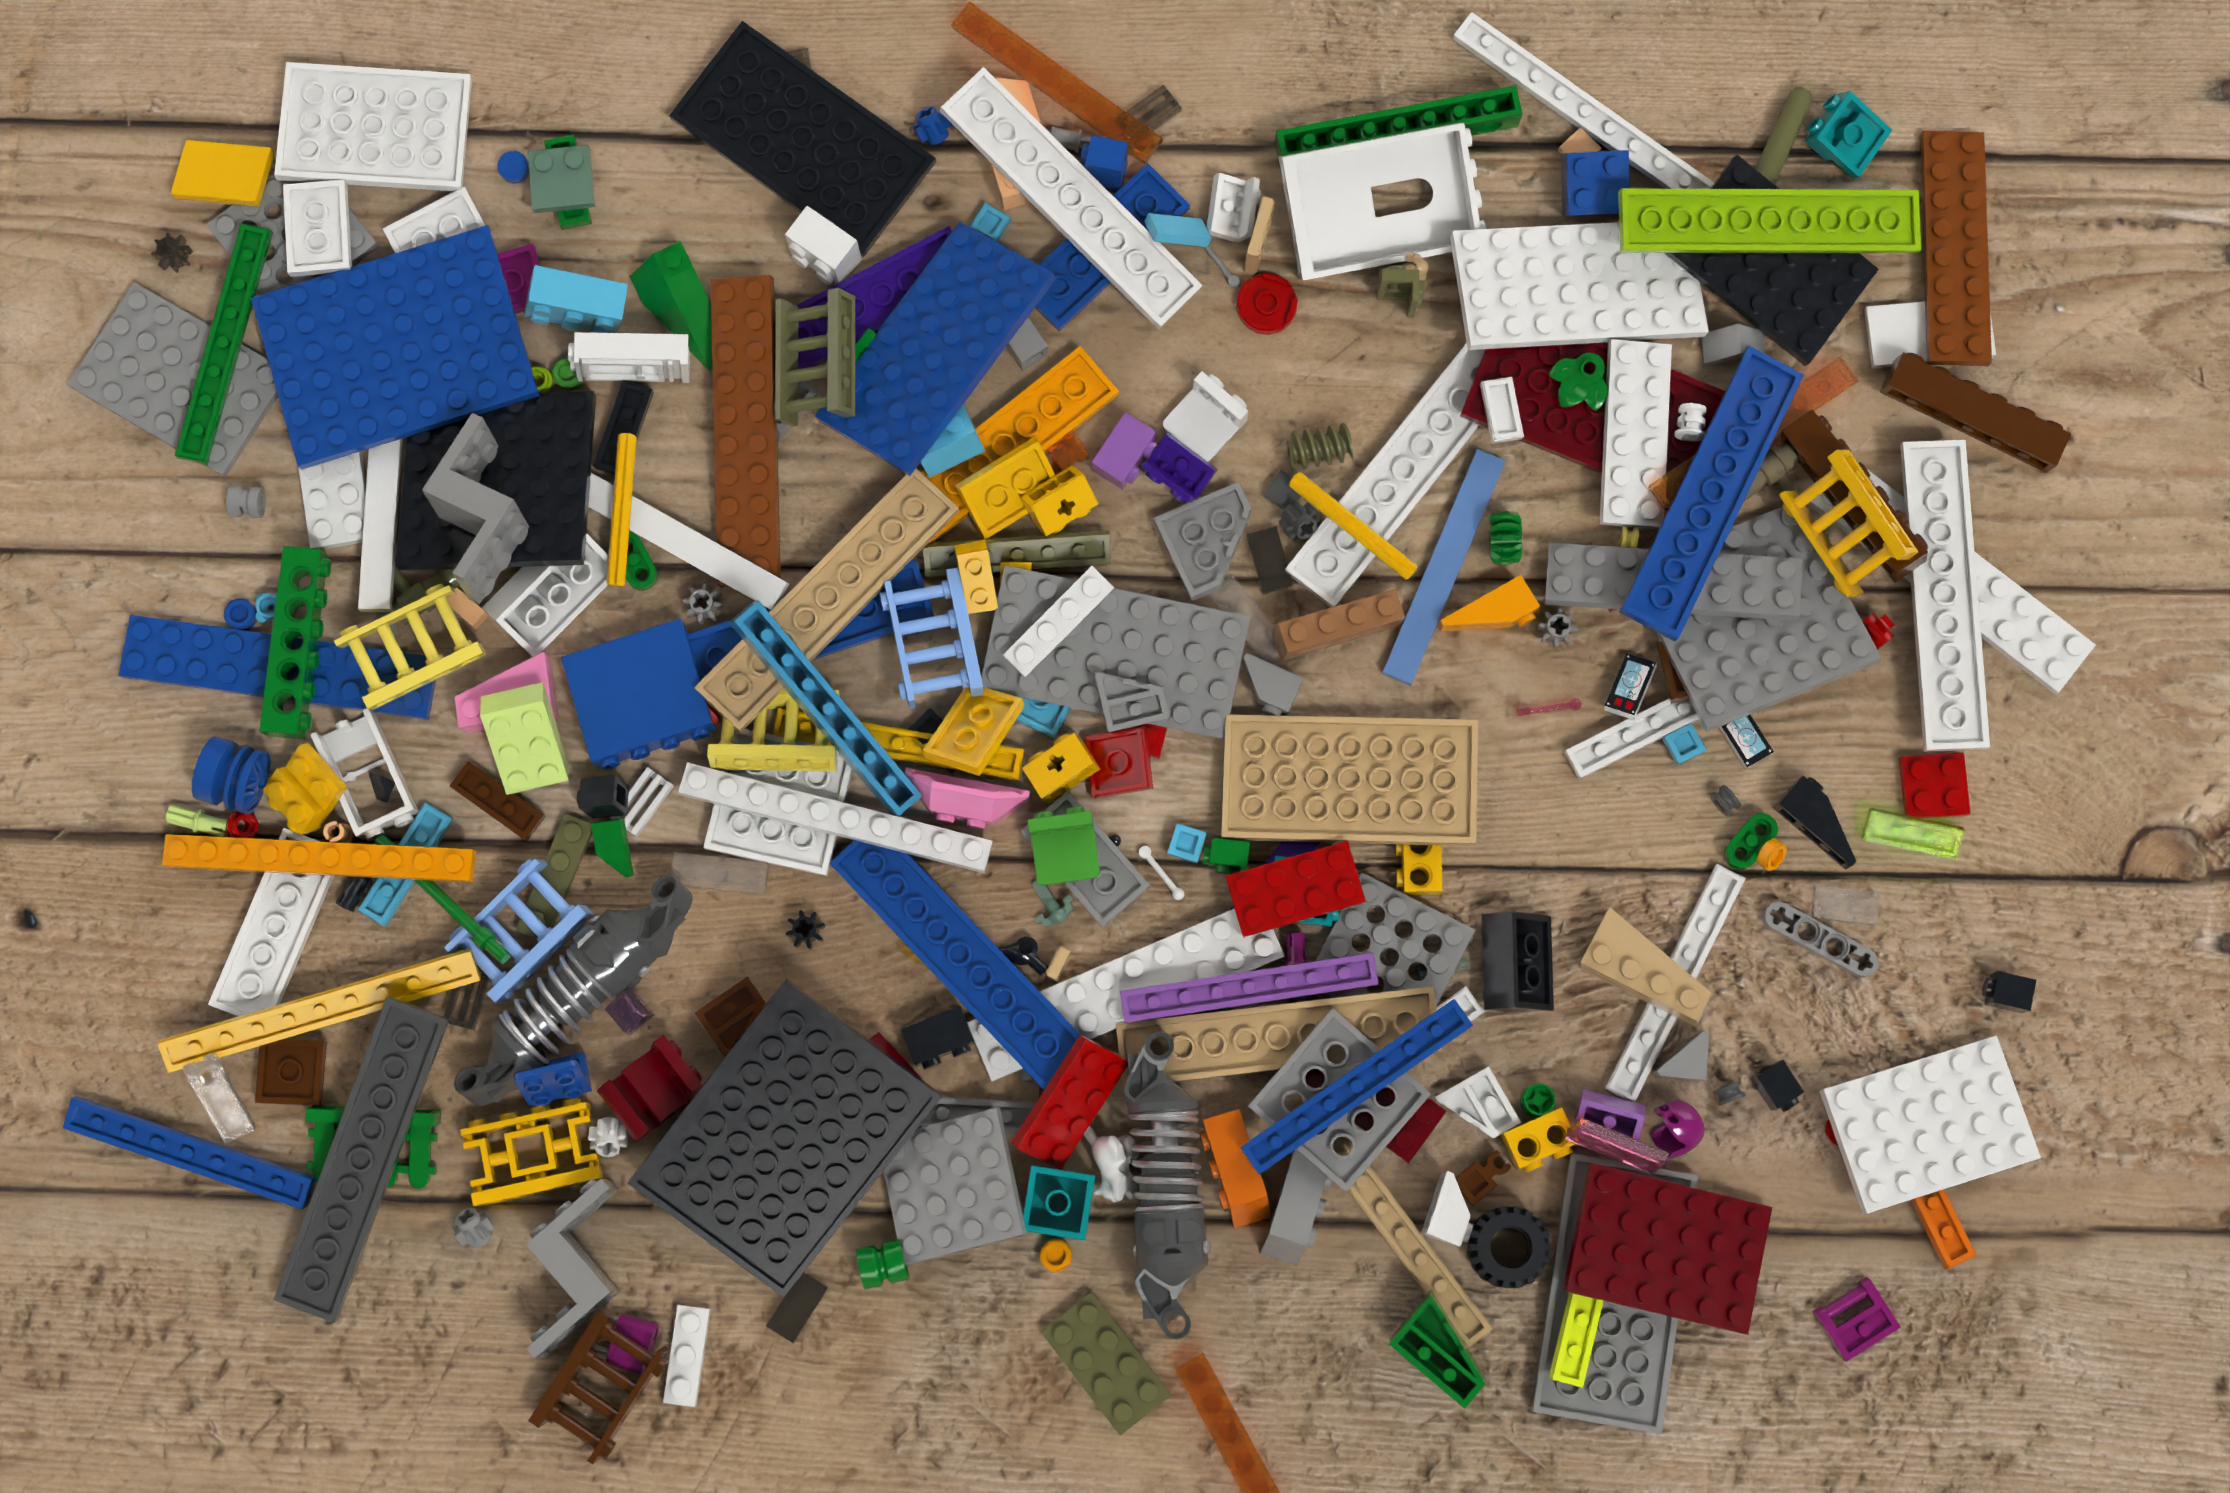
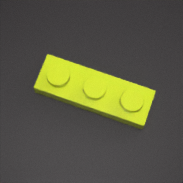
M1569 1293L1548 1379L1583 1388L1603 1306L1602 1300Z

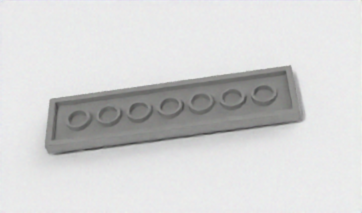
M1549 543L1545 605L1620 609L1649 549ZM1719 553L1690 614L1799 621L1802 559Z

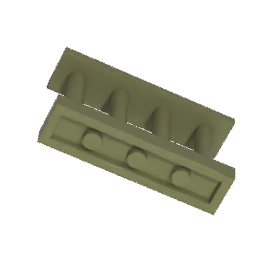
M840 288L829 289L827 304L798 309L797 305L784 299H776V312L774 314L776 323L775 420L790 426H798V412L826 407L827 411L843 418L855 417V295ZM828 317V332L825 335L798 339V322ZM828 347V362L826 365L798 369V352ZM827 377L826 395L798 399V382Z

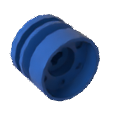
M216 736L210 738L203 747L194 769L191 790L193 798L216 806L223 801L225 808L230 810L236 809L240 813L249 815L258 806L264 794L263 789L268 782L271 764L269 753L260 749L255 751L254 748L247 745L239 750L238 744L233 741Z

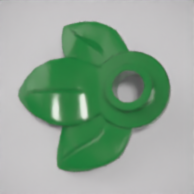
M1585 353L1577 359H1562L1553 366L1549 376L1561 382L1558 393L1561 407L1574 406L1583 400L1594 411H1597L1603 405L1608 388L1602 378L1605 372V364L1599 355ZM1587 362L1595 365L1593 374H1586L1583 368Z

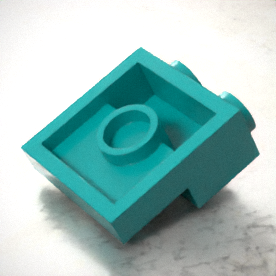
M1853 92L1835 93L1825 101L1823 108L1826 111L1822 117L1815 118L1808 125L1806 131L1809 135L1805 142L1825 161L1832 159L1852 179L1859 178L1892 132V129Z

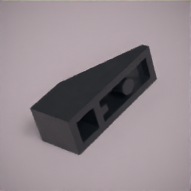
M1802 776L1794 782L1773 809L1845 870L1852 867L1856 863L1855 856L1828 796L1822 792L1824 788L1811 777L1807 779L1805 776Z

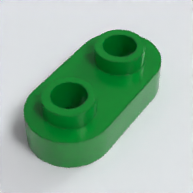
M629 531L628 544L633 545L634 548L631 553H627L625 578L634 589L639 591L648 590L655 585L658 572L639 536ZM641 571L648 573L647 578L644 580L637 579V575Z
M1758 813L1749 818L1724 849V858L1728 865L1739 870L1753 865L1763 845L1768 840L1777 836L1778 825L1775 819L1765 813ZM1756 825L1764 828L1765 833L1763 836L1755 833ZM1736 849L1744 851V859H1738L1735 856Z

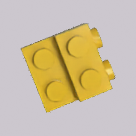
M304 743L298 746L285 767L275 770L264 787L263 792L268 796V805L276 811H281L288 819L287 827L291 831L303 835L318 831L347 789V785L309 743Z

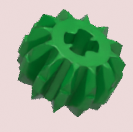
M1510 511L1492 513L1489 518L1490 559L1493 563H1501V565L1519 563L1522 558L1523 547L1520 515L1518 513H1510Z

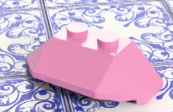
M911 768L905 769L907 778L923 795L920 799L930 814L935 815V820L939 822L954 824V820L957 819L967 821L966 826L984 830L986 825H996L1030 802L1031 793L1029 790Z

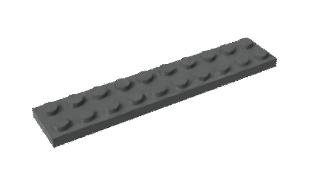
M386 997L274 1297L275 1301L333 1323L338 1320L449 1023V1018L396 998Z

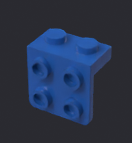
M584 1052L549 1060V1064H546L547 1066L519 1072L514 1075V1082L529 1106H544L553 1100L577 1098L583 1093L592 1091L587 1056Z

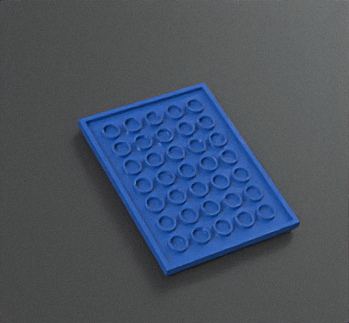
M488 225L356 265L348 270H340L251 298L297 466L301 470L469 418L472 413L480 415L540 396L491 229Z

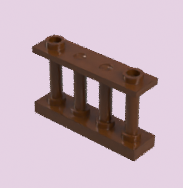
M607 1307L597 1311L528 1420L537 1428H540L547 1422L551 1424L555 1422L593 1447L594 1451L587 1460L592 1465L601 1458L606 1460L616 1445L613 1438L653 1375L659 1377L669 1362L665 1359L670 1350L666 1346L657 1350L655 1355H653L614 1329L615 1325L611 1321L616 1313ZM600 1339L602 1341L607 1339L647 1366L638 1382H635L596 1356L597 1352L594 1348ZM582 1367L586 1369L588 1367L592 1368L629 1393L620 1410L579 1383L580 1379L576 1376ZM565 1394L567 1396L574 1395L612 1421L603 1437L562 1411L563 1407L559 1403Z

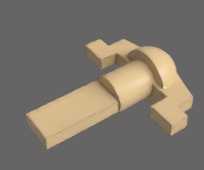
M1407 252V261L1412 263L1400 266H1404L1405 270H1419V280H1426L1428 263L1420 254L1413 255L1412 252ZM1387 267L1379 268V274H1381L1382 269H1387Z

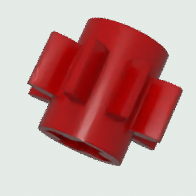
M1872 613L1862 621L1877 650L1894 637L1889 630L1895 624L1886 614L1878 618L1875 613Z

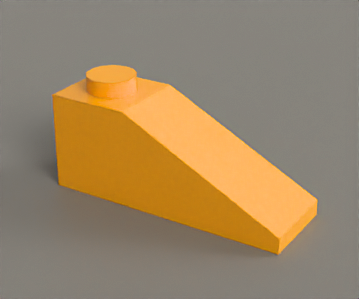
M1519 575L1441 619L1437 627L1440 632L1511 628L1516 624L1521 628L1536 619L1534 614L1537 613L1540 605L1522 575Z

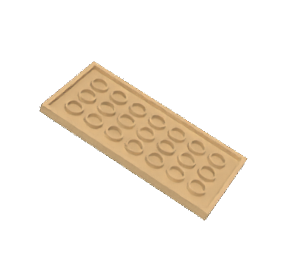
M1226 714L1221 838L1249 841L1330 843L1348 841V843L1476 846L1478 720Z

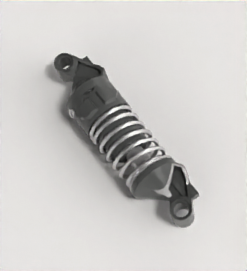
M664 875L657 879L652 887L653 896L650 907L632 910L607 909L601 916H595L590 924L582 926L573 936L574 942L569 946L570 949H566L567 955H559L560 964L557 967L548 966V979L537 977L539 989L526 988V997L529 1002L523 999H514L515 1009L518 1013L512 1010H503V1014H499V1017H495L491 1021L492 1040L488 1064L482 1067H467L461 1070L454 1080L455 1090L476 1106H485L494 1101L498 1103L510 1091L519 1090L514 1082V1075L516 1073L547 1066L546 1064H549L547 1054L538 1044L540 1041L553 1054H559V1049L546 1037L551 1030L564 1043H570V1038L557 1026L559 1022L570 1026L575 1032L581 1033V1027L577 1023L582 1018L588 1022H593L591 1014L596 1009L604 1011L602 1003L607 998L615 1000L616 996H619L623 991L629 992L639 984L642 977L648 973L649 966L657 958L668 954L674 932L686 920L684 917L692 904L693 895L672 875ZM533 995L536 996L541 1002L540 1006L534 999ZM521 1005L532 1012V1014L529 1017L527 1016ZM510 1016L513 1017V1018H514L515 1020H517L518 1022H520L521 1025H519L518 1023H516L512 1018H510Z
M1157 1031L1148 1036L1140 1054L1128 1055L1129 1076L1126 1079L1123 1094L1127 1103L1128 1113H1131L1128 1116L1131 1120H1151V1126L1133 1128L1129 1133L1134 1136H1152V1141L1135 1143L1130 1148L1136 1152H1153V1154H1146L1144 1158L1135 1159L1131 1163L1134 1167L1141 1168V1174L1132 1178L1134 1182L1139 1184V1190L1133 1196L1140 1201V1206L1134 1210L1136 1214H1134L1135 1245L1133 1246V1254L1137 1261L1134 1281L1142 1298L1143 1319H1156L1168 1337L1171 1339H1181L1190 1331L1191 1321L1178 1303L1177 1297L1181 1290L1208 1265L1210 1243L1207 1241L1205 1210H1202L1204 1206L1198 1204L1204 1200L1202 1196L1197 1195V1188L1203 1182L1197 1179L1194 1173L1198 1172L1202 1167L1197 1163H1192L1191 1158L1199 1155L1201 1151L1196 1147L1178 1146L1180 1143L1195 1141L1200 1137L1194 1131L1177 1130V1128L1195 1125L1199 1121L1195 1117L1199 1113L1196 1110L1199 1109L1198 1100L1170 1080L1164 1073L1163 1069L1174 1050V1042L1169 1034ZM1155 1038H1163L1168 1042L1169 1049L1164 1055H1156L1151 1051L1150 1043ZM1175 1314L1181 1315L1185 1319V1327L1179 1333H1172L1167 1328L1168 1318Z

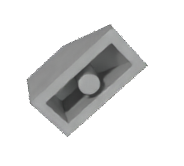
M1246 653L1243 659V667L1258 705L1262 706V711L1268 715L1288 716L1304 678Z

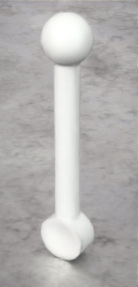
M1142 846L1139 849V856L1142 859H1147L1171 889L1173 898L1181 900L1185 895L1183 889L1177 888L1151 856V849L1148 846Z

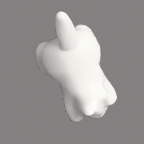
M1089 1126L1084 1136L1092 1146L1093 1158L1100 1169L1102 1177L1100 1187L1095 1189L1093 1194L1101 1195L1114 1203L1121 1201L1124 1194L1129 1199L1135 1200L1136 1198L1133 1194L1138 1191V1185L1132 1180L1134 1176L1129 1169V1164L1139 1157L1140 1152L1133 1151L1130 1148L1137 1142L1130 1135L1098 1137Z

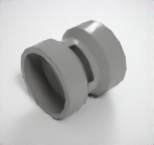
M229 486L226 497L228 515L230 517H240L245 513L249 514L252 518H262L266 508L264 488L253 486L250 489L244 490L241 486Z

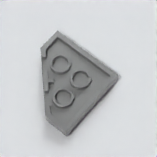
M1239 482L1153 518L1154 524L1191 602L1220 590L1251 515V506Z

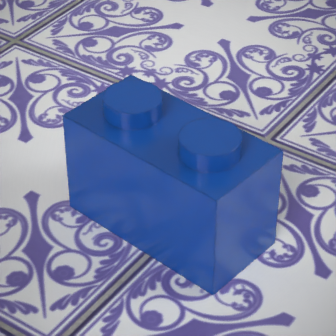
M1092 135L1090 144H1084L1080 163L1105 189L1118 191L1123 187L1128 165V143Z

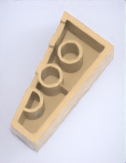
M1609 907L1580 962L1581 970L1696 1027L1710 1001L1711 992Z

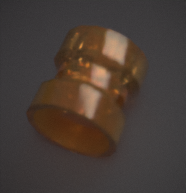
M1075 433L1065 437L1064 444H1054L1047 449L1050 458L1060 472L1074 465L1075 462L1083 463L1090 458L1087 450Z

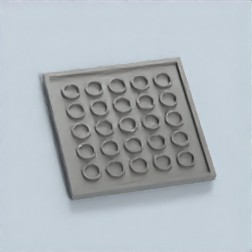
M1783 507L1732 526L1720 553L1801 558L1802 579L1799 621L1690 614L1679 639L1676 641L1656 632L1706 732L1878 664L1881 661V656L1852 601L1835 587L1834 576L1795 518H1791Z

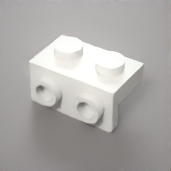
M1223 173L1214 175L1206 227L1210 235L1236 243L1252 236L1256 222V205L1261 196L1259 178L1252 177L1246 181Z

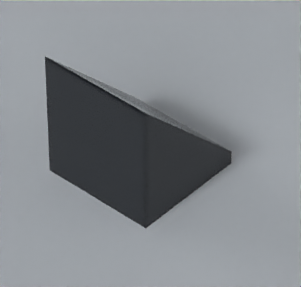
M370 772L369 777L376 799L388 802L395 782Z

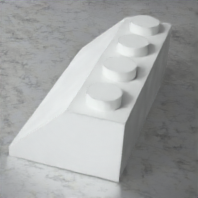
M586 533L584 565L522 567L482 609L534 657L540 654L607 587L608 555Z

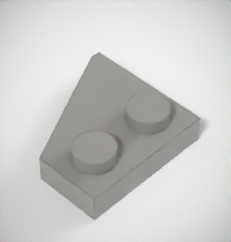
M1101 672L1095 673L1108 732L1170 718L1163 687Z

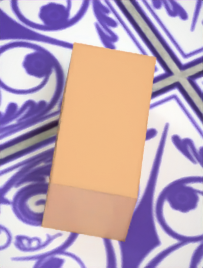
M456 587L454 589L456 594L448 597L447 600L452 610L477 630L489 615L475 602L469 600L467 595Z

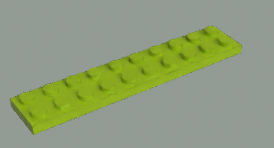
M1622 188L1618 191L1620 253H1918L1921 251L1919 190Z

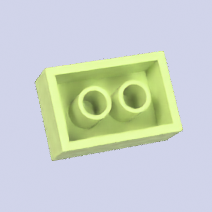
M543 682L481 696L480 717L506 795L569 781V761Z

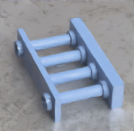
M959 568L947 569V580L941 581L942 584L898 593H893L891 581H884L885 592L880 593L883 611L889 610L903 676V681L898 682L901 701L907 700L909 709L915 708L914 695L963 686V689L969 688L971 697L983 695V683ZM938 597L951 598L953 610H948V614L899 623L896 611L897 605ZM948 626L951 629L957 628L959 639L954 640L953 644L905 653L902 635ZM957 656V659L963 658L965 669L960 670L958 674L911 683L908 665Z
M529 859L523 863L517 870L519 875L474 918L482 928L487 927L503 947L515 958L514 963L516 965L508 973L501 972L472 941L473 936L462 926L449 936L450 942L444 947L447 952L451 953L458 952L461 949H472L476 964L492 980L491 985L493 988L487 995L495 1003H505L595 915L586 905L570 906L540 874L548 865L544 860L534 859L532 861ZM530 882L560 913L559 918L561 921L553 929L551 927L547 928L517 896ZM507 904L538 936L536 940L539 943L531 951L528 949L524 950L494 918Z

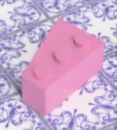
M542 652L455 696L458 728L466 734L485 731L480 717L481 696L541 682L544 683L555 720L559 719L551 658L545 652Z

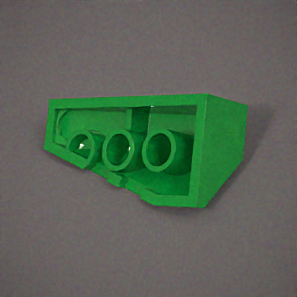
M681 241L653 253L629 277L642 304L673 334H688L689 351L711 371L713 370L711 303Z

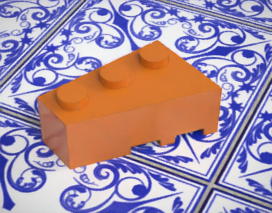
M1240 1109L1203 1119L1205 1131L1199 1132L1204 1150H1211L1213 1160L1208 1161L1213 1179L1220 1180L1222 1190L1218 1191L1223 1210L1227 1208L1229 1210L1234 1229L1271 1218L1268 1196L1261 1174H1258L1240 1148L1250 1141Z

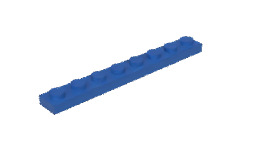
M1455 999L1451 1000L1240 1148L1258 1174H1261L1472 1027L1473 1024Z
M79 1096L71 1098L63 1129L302 1210L307 1207L315 1181V1176Z

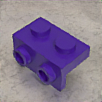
M1170 433L1165 434L1151 457L1141 465L1147 471L1146 476L1157 484L1164 483L1172 489L1170 493L1184 503L1186 501L1191 503L1197 500L1218 470Z

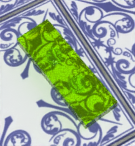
M1870 807L1862 839L1956 860L1965 830L1961 826Z

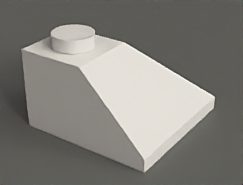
M1446 1171L1440 1174L1421 1234L1456 1247H1461L1462 1241L1468 1242L1473 1224L1468 1223L1470 1213L1454 1173Z

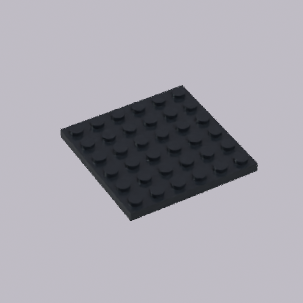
M594 391L539 393L540 396L478 415L484 419L499 446L494 460L488 463L481 473L479 483L514 499L529 526L525 540L518 544L513 551L508 567L584 565L596 407ZM468 418L407 437L395 566L398 570L455 569L476 537L475 534L439 518L422 491Z

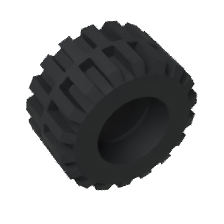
M1515 1206L1495 1208L1489 1210L1486 1214H1482L1478 1221L1473 1224L1470 1238L1466 1243L1468 1244L1467 1256L1471 1260V1267L1480 1275L1479 1277L1482 1280L1496 1287L1520 1288L1533 1283L1538 1276L1544 1273V1267L1550 1261L1548 1256L1549 1251H1552V1243H1549L1548 1237L1550 1235L1548 1230L1544 1229L1542 1225L1544 1223L1540 1218L1533 1216L1532 1212ZM1503 1228L1518 1230L1526 1240L1527 1252L1525 1258L1520 1264L1513 1267L1500 1265L1491 1254V1240L1494 1234Z

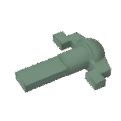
M1037 880L1033 882L1034 889L1050 914L1047 918H1045L1044 914L1039 915L1035 918L1036 923H1042L1044 927L1063 923L1074 909L1071 904L1074 901L1072 895L1070 894L1063 899L1065 906L1061 908L1047 885L1042 886Z

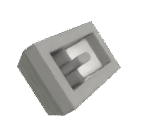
M1734 324L1710 331L1705 337H1700L1703 365L1738 364L1748 346L1765 354L1763 332L1742 324Z
M1706 1030L1696 1034L1651 1073L1655 1078L1696 1082L1705 1081L1707 1076L1709 1034Z

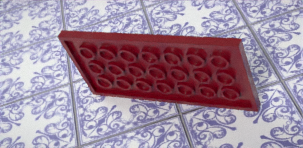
M1608 343L1485 349L1460 417L1488 428L1480 383L1487 380L1512 377L1524 437L1519 441L1602 474L1605 401L1597 411L1592 410L1585 400L1574 406L1561 407L1558 398L1561 382L1551 378L1549 373L1553 366L1562 359H1577L1582 354L1595 353L1604 361L1605 372L1602 378L1606 383ZM1587 362L1583 368L1586 374H1593L1595 365ZM1672 369L1670 373L1665 500L1670 502L1673 501L1701 441H1683L1675 437V431L1680 429L1677 426L1678 417L1681 416L1678 413L1680 405L1695 403L1706 407V414L1703 416L1706 419L1705 427L1702 429V431L1706 432L1725 393L1722 389Z

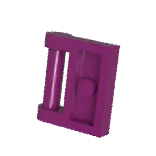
M1868 1277L1859 1281V1286L1826 1307L1819 1306L1812 1311L1843 1361L1846 1362L1901 1328ZM1865 1297L1872 1303L1870 1306L1837 1327L1835 1326L1831 1318Z

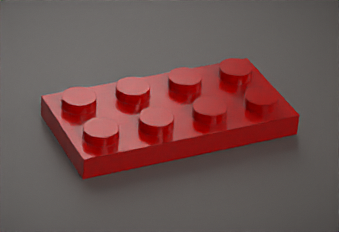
M1348 841L1225 876L1243 938L1366 902Z
M1080 1034L1011 1144L1018 1150L1061 1170L1128 1066V1061L1117 1053Z

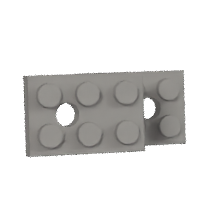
M472 413L422 491L439 518L476 535L452 574L468 599L480 604L484 597L492 592L495 580L501 570L508 567L511 555L517 545L525 540L529 526L514 499L479 483L481 473L486 465L494 460L499 446L484 419Z
M590 1180L580 1189L579 1192L582 1195L572 1203L570 1200L565 1202L555 1211L554 1214L557 1217L551 1223L546 1224L544 1222L530 1233L532 1239L526 1244L527 1247L575 1302L573 1305L569 1303L555 1315L558 1320L556 1323L548 1327L543 1326L530 1337L533 1343L526 1349L534 1358L547 1357L620 1292L571 1234L574 1229L619 1191L611 1180Z

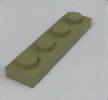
M564 814L545 859L548 865L540 872L544 879L564 900L592 837L591 823L568 814ZM533 887L526 906L547 928L551 927L553 929L559 912ZM520 918L516 931L537 939L538 936Z

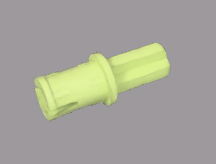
M170 805L166 812L165 818L168 823L192 829L195 834L203 832L218 837H228L229 835L226 829L228 819L206 814L203 809L195 811Z

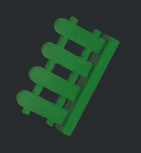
M313 1105L306 1109L305 1122H315L314 1128L308 1129V1137H314L313 1161L307 1162V1170H313L316 1183L337 1131L336 1123H340L346 1106ZM416 1109L410 1124V1132H407L404 1140L410 1141L409 1165L399 1164L398 1157L387 1187H391L397 1182L398 1173L409 1174V1183L416 1189L425 1187L430 1181V1175L436 1174L437 1166L431 1165V1142L438 1141V1133H432V1127L441 1123V1110Z

